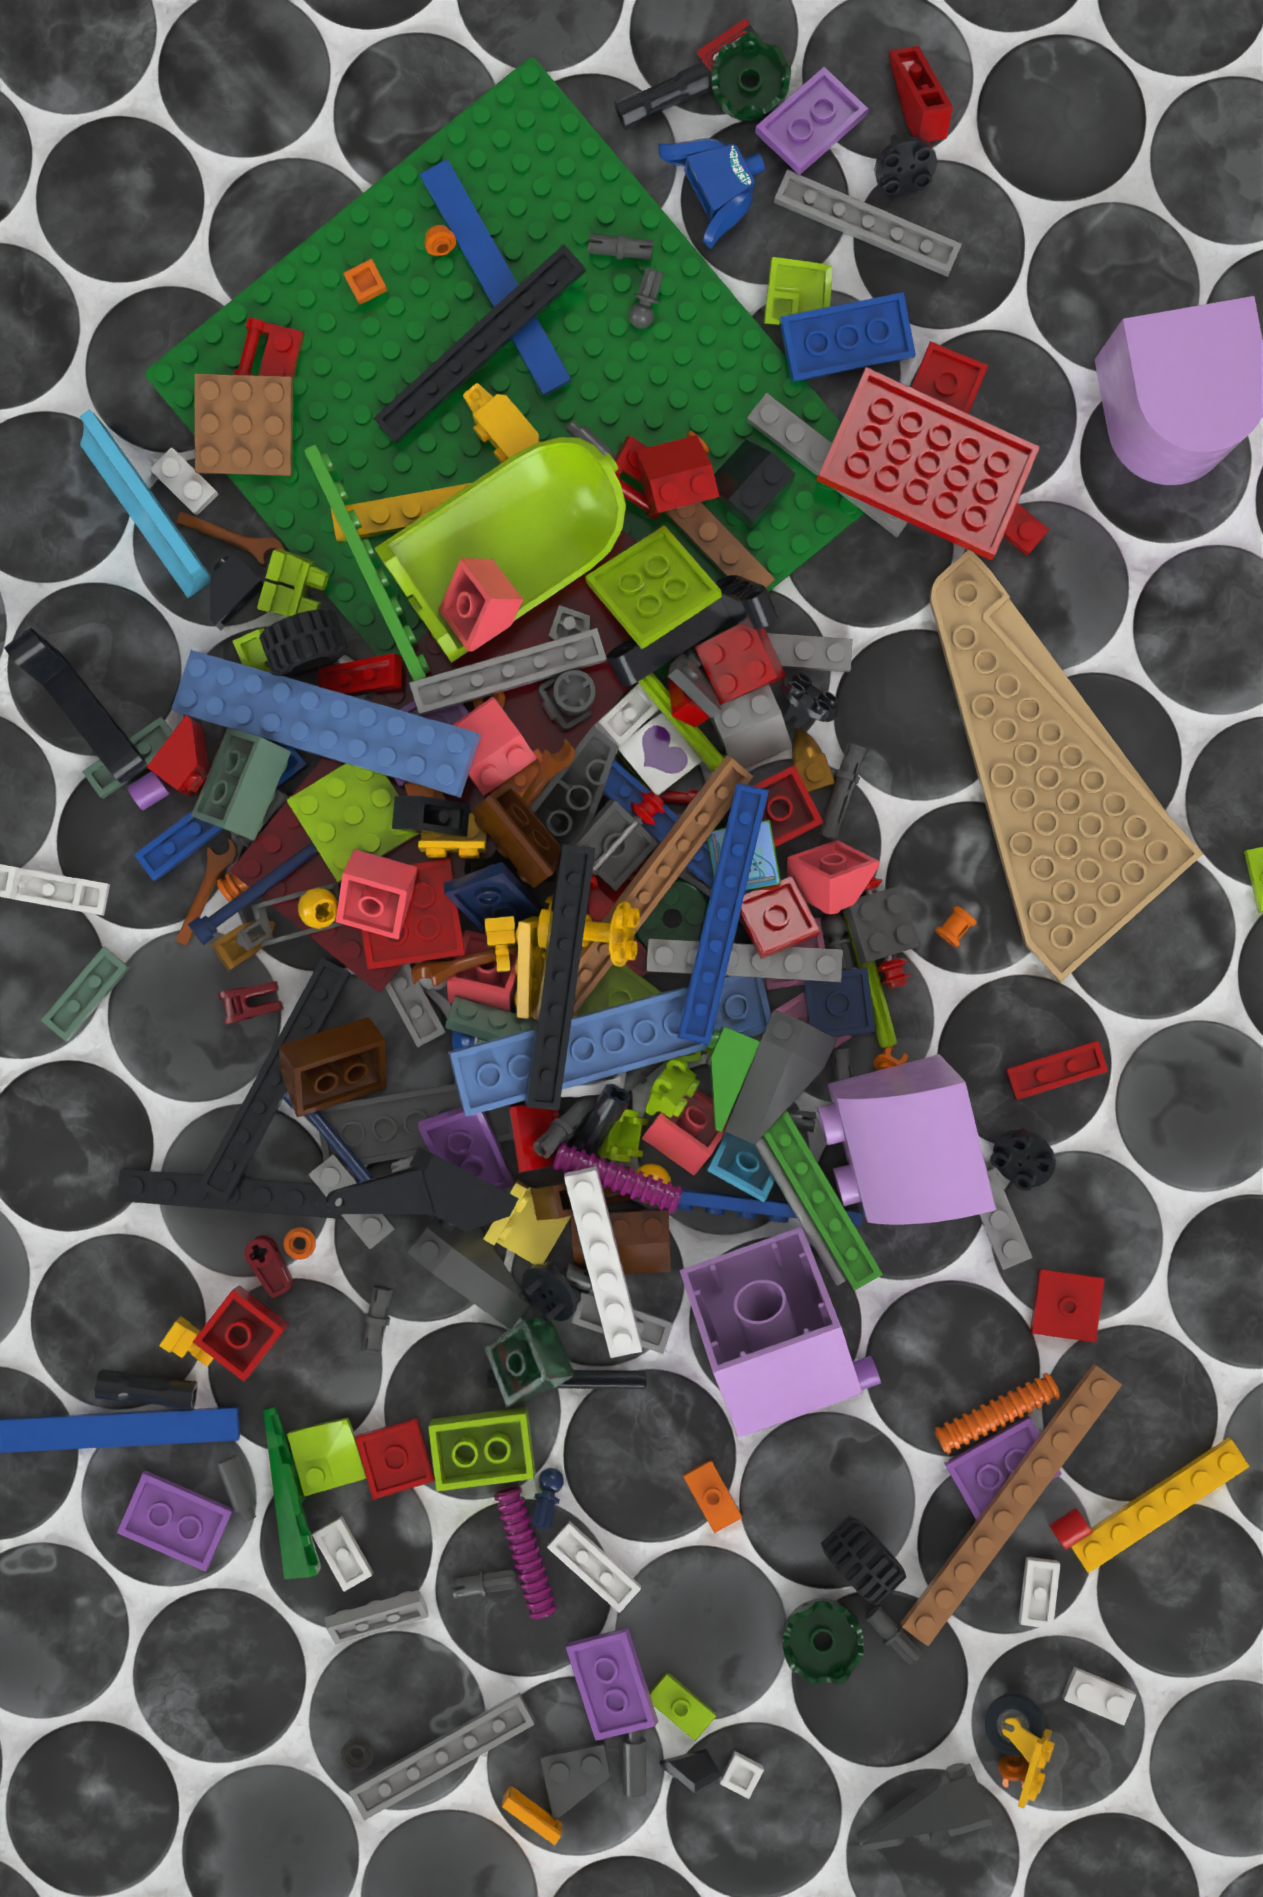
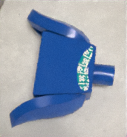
M709 138L694 139L674 144H658L659 156L662 160L672 165L684 167V172L710 221L705 230L703 242L712 249L715 243L749 211L753 201L752 193L755 186L753 176L765 170L762 157L759 153H755L743 159L735 144L726 145L722 141Z

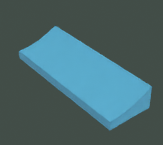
M90 409L79 416L84 427L80 446L187 598L191 597L211 582V575L105 425Z

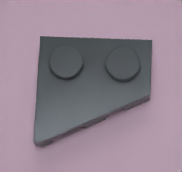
M687 649L672 659L668 677L712 719L721 711V707L697 652L694 649Z
M604 1740L541 1754L540 1759L553 1820L561 1817L610 1777L611 1772Z

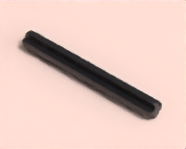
M490 1369L487 1373L488 1387L513 1388L509 1374L522 1369H510L507 1371L506 1369ZM524 1369L531 1388H534L535 1381H540L544 1388L645 1389L647 1386V1374L645 1371L537 1369V1376L532 1378L528 1374V1369Z

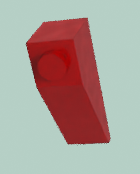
M919 46L889 50V60L903 114L913 137H919L928 142L947 139L953 106Z

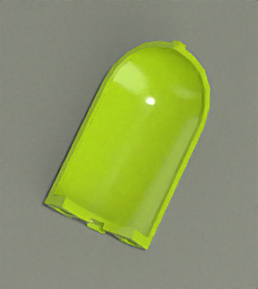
M558 437L539 442L513 455L374 549L406 597L412 594V597L408 599L409 603L452 663L468 651L439 613L438 609L460 559H493L523 598L520 609L514 619L515 621L591 570L611 551L623 529L626 510L621 484L615 474L619 469L609 453L603 455L595 445L581 438Z

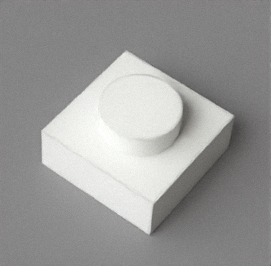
M734 1751L722 1774L723 1779L720 1781V1784L749 1799L764 1771L763 1765Z

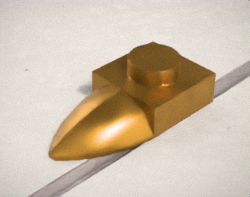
M797 729L792 744L793 764L808 793L833 785L835 782L825 753L822 752L813 737L802 729Z
M255 921L238 926L210 945L227 971L235 968L263 948L262 943H259L253 948L246 950L244 946H239L236 941L239 938L237 932ZM269 921L271 931L273 932L275 923L274 921ZM258 935V936L254 937L253 939H251V941H253L254 939H256L257 937H259V936H261V935Z

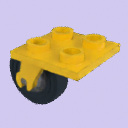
M1009 1693L998 1697L989 1706L985 1715V1731L988 1739L996 1749L1011 1756L1023 1755L1030 1763L1018 1807L1024 1809L1029 1800L1035 1801L1037 1794L1041 1792L1046 1774L1040 1771L1050 1761L1055 1743L1049 1741L1052 1731L1049 1729L1044 1731L1043 1715L1035 1702L1024 1695Z

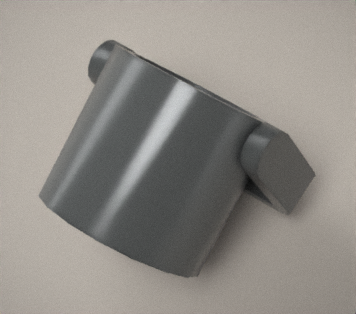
M569 670L541 684L537 690V695L542 701L541 706L550 720H554L561 731H568L593 715L590 709L595 702V685L592 678L585 672ZM554 685V701L545 691V689ZM563 713L577 718L566 723L561 715Z

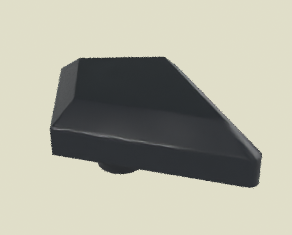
M707 1749L660 1761L661 1768L695 1796L723 1779L721 1772Z

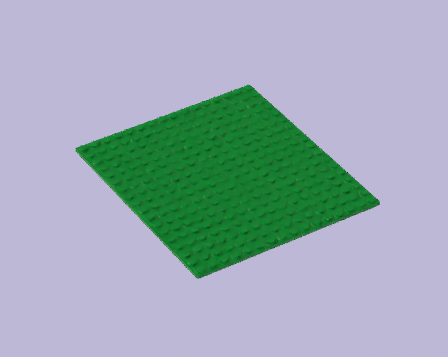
M534 58L525 60L145 372L148 381L195 436V374L233 375L234 370H238L248 331L245 329L247 318H256L266 323L303 331L304 339L293 380V476L226 475L291 553L316 562L315 567L330 574L327 586L323 590L324 593L377 656L392 653L402 655L348 542H337L331 506L304 450L316 444L320 454L327 452L335 469L329 472L334 483L341 481L348 496V499L343 501L344 505L473 483L501 464L493 453L496 448L489 440L484 443L473 430V427L476 425L473 413L463 398V394L476 383L493 397L497 394L507 395L538 432L540 442L558 437H572L565 430L572 421H575L581 428L585 425L589 427L616 455L627 436H632L647 447H652L687 438L686 434L692 431L710 449L707 456L712 464L714 474L745 440L772 452L796 474L792 485L751 530L715 498L701 502L773 576L775 581L767 588L768 593L864 514L862 510L835 489L816 481L818 476L746 422L747 417L767 393L831 443H833L841 424L806 380L791 383L786 356ZM448 159L518 285L563 244L585 267L586 272L537 316L539 323L567 370L571 383L543 397L511 340L396 445L373 418L493 309L457 242L455 247L443 256L429 254L424 245L426 232L436 225L448 226L423 184L420 174ZM590 233L617 237L620 233L625 234L627 238L653 239L652 260L623 257V260H616V256L588 254ZM372 258L386 285L387 291L359 305L343 273ZM652 268L663 273V279L656 298L659 300V303L651 304L654 312V319L651 325L647 328L639 329L630 323L629 311L634 304L639 303L640 298L635 297L634 294L639 293L645 270ZM260 334L250 373L252 375L259 376L268 336ZM621 472L619 479L645 495L642 484ZM624 497L626 510L622 530L634 540L639 542L665 525L714 583L725 577L663 512H661L656 520H653L646 515L645 510ZM398 532L361 538V540L368 538L376 555L370 558L375 569L382 567L390 584L384 587L389 598L396 597L403 612L398 618L403 627L410 626L418 643L428 631V628L408 601L412 594L406 597L374 549ZM731 620L689 649L696 651L695 646L717 636L734 621ZM671 660L653 672L660 682L668 676V665H670ZM638 682L635 683V684H633L632 687L627 691V693H628L635 685H637Z

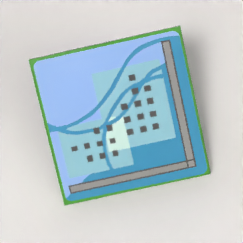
M770 820L761 822L746 890L781 884ZM726 828L713 830L707 838L714 877Z

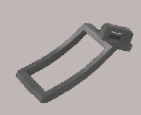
M338 883L317 887L331 890L339 902L340 890ZM305 890L252 905L256 921L238 931L237 935L239 938L236 941L239 946H244L246 950H249L259 943H262V947L345 924L334 922L329 927L321 929L310 928L273 938L265 907L300 898L308 891ZM258 935H261V936L257 937L256 939H254L253 941H251V939H253L254 937H256V936H258Z

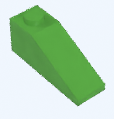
M723 1025L720 1031L714 1029L710 1045H707V1048L712 1049L709 1059L713 1125L715 1130L720 1132L723 1131L760 1044V1041Z

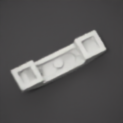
M0 864V897L104 916L110 884Z

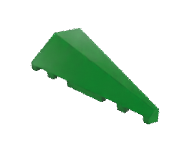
M277 1406L264 1409L263 1413L284 1579L309 1578L318 1574L321 1564L301 1505L306 1496L303 1494L297 1468Z

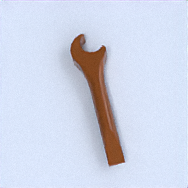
M180 511L176 521L180 525L243 549L255 557L262 566H267L265 560L268 553L276 549L285 550L282 543L277 539L271 537H246Z
M564 739V746L559 752L550 754L547 749L544 750L540 769L522 796V799L529 808L533 805L546 784L573 761L575 750L566 739Z
M228 839L229 850L223 855H217L211 847L207 849V867L204 879L175 940L185 946L188 945L193 934L188 924L197 917L200 918L217 879L228 867L235 863L238 857L237 845L231 839Z
M515 943L514 946H508L509 956L518 952V943ZM495 948L455 960L419 963L411 970L413 984H416L421 979L430 978L435 987L460 971L496 961Z

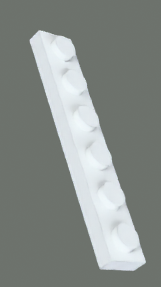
M597 1166L567 1172L564 1175L610 1358L642 1352L643 1346Z

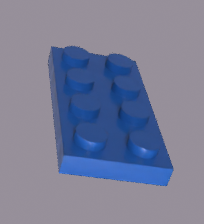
M904 292L781 316L779 318L791 383L912 359L916 356Z

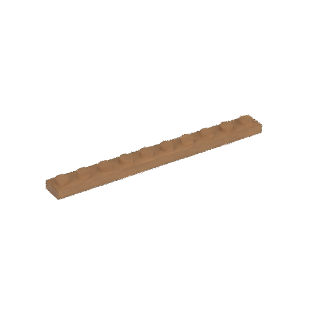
M726 755L601 922L611 923L618 904L622 901L628 902L632 908L639 909L640 920L635 928L636 934L730 809L736 783L748 785L754 776L733 758ZM590 941L588 946L582 947L572 1017L613 964L610 957L609 943ZM537 1006L536 1009L533 1011V1013L530 1015V1016H532L535 1020H536V1017H537V1009H538V1006Z
M1094 1363L1091 1365L901 1621L902 1628L925 1645H930L1122 1386L1120 1382Z

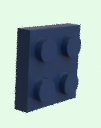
M868 968L843 970L841 982L803 980L809 1025L832 1037L875 1032Z

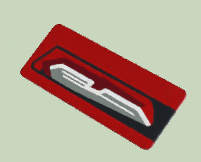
M743 19L699 49L697 54L708 70L711 71L720 49L725 44L735 42L745 33L755 32L747 19Z

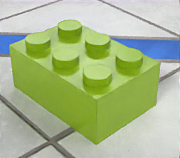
M528 1407L431 1420L428 1428L436 1492L534 1479L536 1469Z

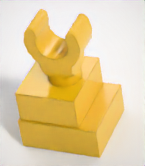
M514 916L485 919L487 947H495L497 972L510 971L508 946L515 945Z
M181 1316L159 1345L170 1353L172 1351L181 1358L189 1351L192 1356L207 1367L214 1359L193 1343L200 1330Z

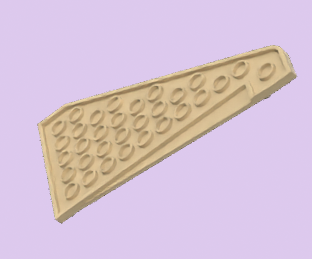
M967 550L934 581L930 590V606L1024 944L1058 982H1062L1197 861L1203 853L1172 820L1014 606L1009 599L1010 596L991 570L974 552Z

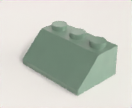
M227 728L191 816L254 841L257 833L263 826V818L268 806L275 797V789L280 777L287 768L291 751L262 737Z

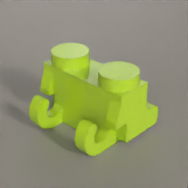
M676 1057L670 1059L661 1075L655 1080L649 1093L650 1099L645 1108V1112L653 1116L656 1112H661L670 1118L673 1115L679 1118L688 1103V1100L684 1099L685 1096L692 1098L697 1091L701 1081L695 1079L697 1075L687 1067L688 1063L683 1058Z
M626 1108L599 1148L598 1155L609 1158V1160L631 1162V1156L642 1157L643 1150L638 1149L642 1125H648L649 1119L638 1117L639 1111Z

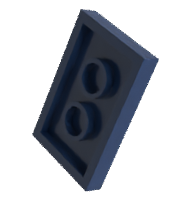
M503 862L489 865L484 869L467 875H461L444 883V894L484 934H486L485 919L514 916L516 931L519 921L533 916L540 917L541 910L545 909Z

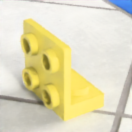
M518 1180L510 1192L511 1195L519 1198L511 1215L493 1222L483 1239L492 1245L500 1244L534 1265H543L571 1215L559 1219L537 1221L530 1190L531 1187Z

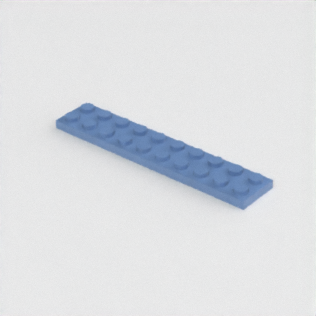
M193 650L190 651L171 709L185 716L256 735L272 742L460 798L481 735L477 732L287 677L272 675V673Z
M725 976L713 1031L714 1029L720 1031L723 1025L749 1037L764 1033L772 1016L763 978ZM689 985L572 1017L562 1090L708 1049L706 1044L677 1038ZM535 1028L448 1052L463 1113L466 1117L525 1100Z

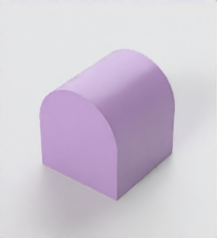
M1255 296L1124 318L1094 360L1112 448L1120 461L1131 472L1149 482L1162 485H1180L1203 477L1255 429L1263 417V339Z

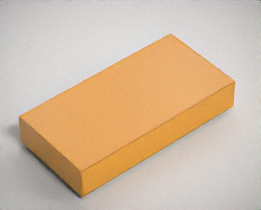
M510 1786L503 1795L502 1808L555 1846L562 1834V1822L558 1819L553 1820L550 1813L513 1786Z

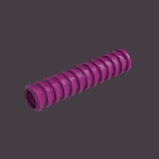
M565 1142L559 1146L553 1162V1170L557 1171L560 1168L563 1169L565 1174L597 1166L602 1188L605 1189L608 1186L612 1192L616 1190L621 1191L620 1195L622 1196L625 1193L629 1194L630 1199L633 1200L635 1197L640 1198L639 1202L641 1203L648 1201L649 1206L652 1207L656 1204L660 1210L664 1208L669 1209L668 1213L670 1214L676 1211L683 1191L682 1186L678 1185L676 1188L672 1186V1182L662 1183L663 1179L661 1178L658 1181L654 1180L653 1175L649 1174L646 1177L642 1171L636 1173L632 1167L629 1170L625 1169L624 1164H620V1166L614 1165L615 1161L606 1162L605 1157L598 1159L594 1153L590 1156L586 1154L584 1149L580 1152L577 1151L576 1146H572V1148L567 1147Z
M511 1486L498 1491L494 1495V1499L499 1501L497 1509L502 1512L500 1520L505 1522L503 1529L508 1532L505 1536L507 1540H510L509 1549L513 1550L511 1557L516 1560L514 1567L517 1570L519 1569L517 1577L522 1579L520 1587L525 1589L523 1597L528 1599L526 1607L531 1609L529 1617L541 1619L552 1615L557 1610V1605L552 1603L554 1595L549 1593L551 1585L546 1583L548 1575L543 1573L546 1568L545 1565L540 1563L543 1560L542 1555L537 1553L540 1548L538 1545H535L537 1538L535 1535H532L534 1528L531 1525L529 1526L531 1518L526 1516L528 1508L523 1506L525 1498L520 1496L522 1488Z

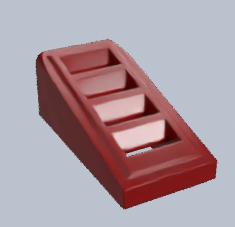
M669 678L671 716L690 726L698 727L709 716Z

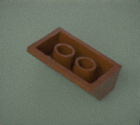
M509 782L489 795L471 811L475 817L476 825L480 830L492 837L496 842L495 846L498 852L503 857L510 859L516 867L517 875L523 882L529 883L532 888H535L557 870L560 844Z
M369 1017L279 1045L281 1073L297 1117L387 1088L385 1039Z
M659 1207L608 1210L624 1274L671 1272L668 1209L660 1210L658 1209ZM571 1215L574 1265L588 1270L574 1215Z

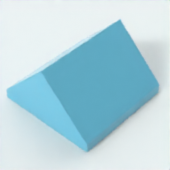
M727 1132L721 1138L705 1167L708 1172L762 1202H765L775 1180L756 1146Z

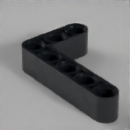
M738 575L723 577L715 582L721 589L722 598L647 647L641 649L631 637L612 649L606 658L620 685L626 687L637 683L731 620L756 630L774 623L778 619L779 614L766 587Z
M29 627L4 647L8 655L22 670L43 685L105 767L121 784L147 764L140 752L68 660L39 633Z

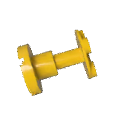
M553 895L546 899L545 902L550 904L549 908L542 909L539 917L538 944L539 948H545V950ZM622 901L616 907L611 923L593 922L590 915L586 914L582 947L588 946L590 941L609 943L610 957L613 964L617 967L624 966L628 960H635L637 942L634 941V934L640 920L639 909L632 908L630 903Z

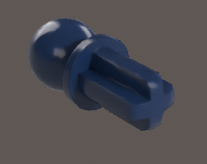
M547 1468L541 1472L538 1483L542 1494L535 1493L534 1495L537 1501L532 1525L541 1529H549L555 1504L560 1502V1499L554 1497V1495L564 1485L562 1473L555 1468Z

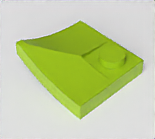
M771 257L763 324L780 325L779 318L781 316L830 307L832 265Z
M348 1417L307 1426L287 1433L304 1496L367 1479L356 1444L355 1433Z

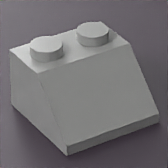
M769 684L720 705L721 711L712 719L710 718L725 754L733 758L744 769L792 748L781 710Z

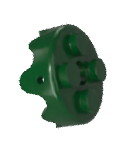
M755 32L745 33L737 41L725 44L720 49L711 70L712 94L719 107L729 116L749 122L762 120L785 101L789 90L791 66L788 65L783 51L778 45H770L763 42ZM746 75H753L758 79L759 84L754 88H747L742 84L741 80Z
M676 879L635 935L646 950L648 939L700 941L709 902L698 887L690 882ZM671 909L678 911L682 917L681 924L675 928H669L663 922L664 913Z
M822 1598L804 1602L794 1609L784 1625L782 1645L786 1662L792 1671L810 1684L815 1685L824 1682L835 1685L843 1684L849 1679L851 1673L863 1658L864 1643L860 1624L851 1610L835 1600ZM819 1632H827L831 1635L830 1644L824 1648L817 1647L813 1643L815 1635Z

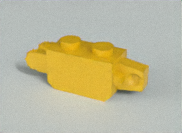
M478 383L463 394L464 400L473 413L474 423L476 424L473 430L484 443L489 440L496 448L493 453L500 463L540 442L538 432L507 395L497 394L493 397Z

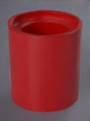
M1074 1508L1049 1525L1065 1551L1093 1533L1077 1508Z

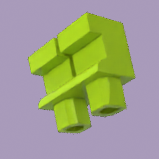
M283 549L273 550L265 577L270 580L264 581L257 609L287 617L320 609L321 602L307 598L309 587L325 590L330 574L315 567L316 562Z

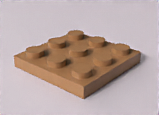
M195 374V473L293 476V378Z

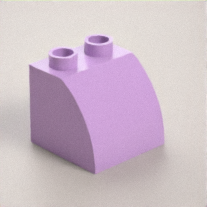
M940 1054L828 1084L832 1104L817 1107V1112L826 1144L831 1145L839 1142L843 1144L848 1165L832 1169L837 1192L843 1206L857 1203L868 1223L890 1225L940 1222L996 1210L966 1082Z
M802 1226L679 1270L713 1374L739 1438L862 1394L842 1327Z

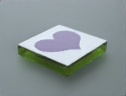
M663 712L632 734L617 751V755L639 782L658 796L703 762Z

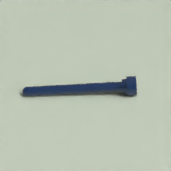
M311 842L210 917L206 915L201 919L197 917L188 926L199 941L205 945L214 938L213 934L217 932L216 928L317 855L319 853L317 848Z
M287 1093L283 1099L293 1109L289 1094ZM319 1111L306 1115L360 1182L374 1178Z

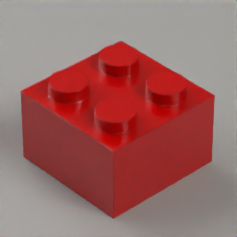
M738 624L695 646L720 705L768 684L771 686L786 678L765 628L756 630L743 624Z
M795 765L753 785L754 787L769 790L762 821L770 820L775 849L820 827L824 823Z
M239 1285L229 1293L193 1340V1343L242 1381H245L252 1375L290 1324Z

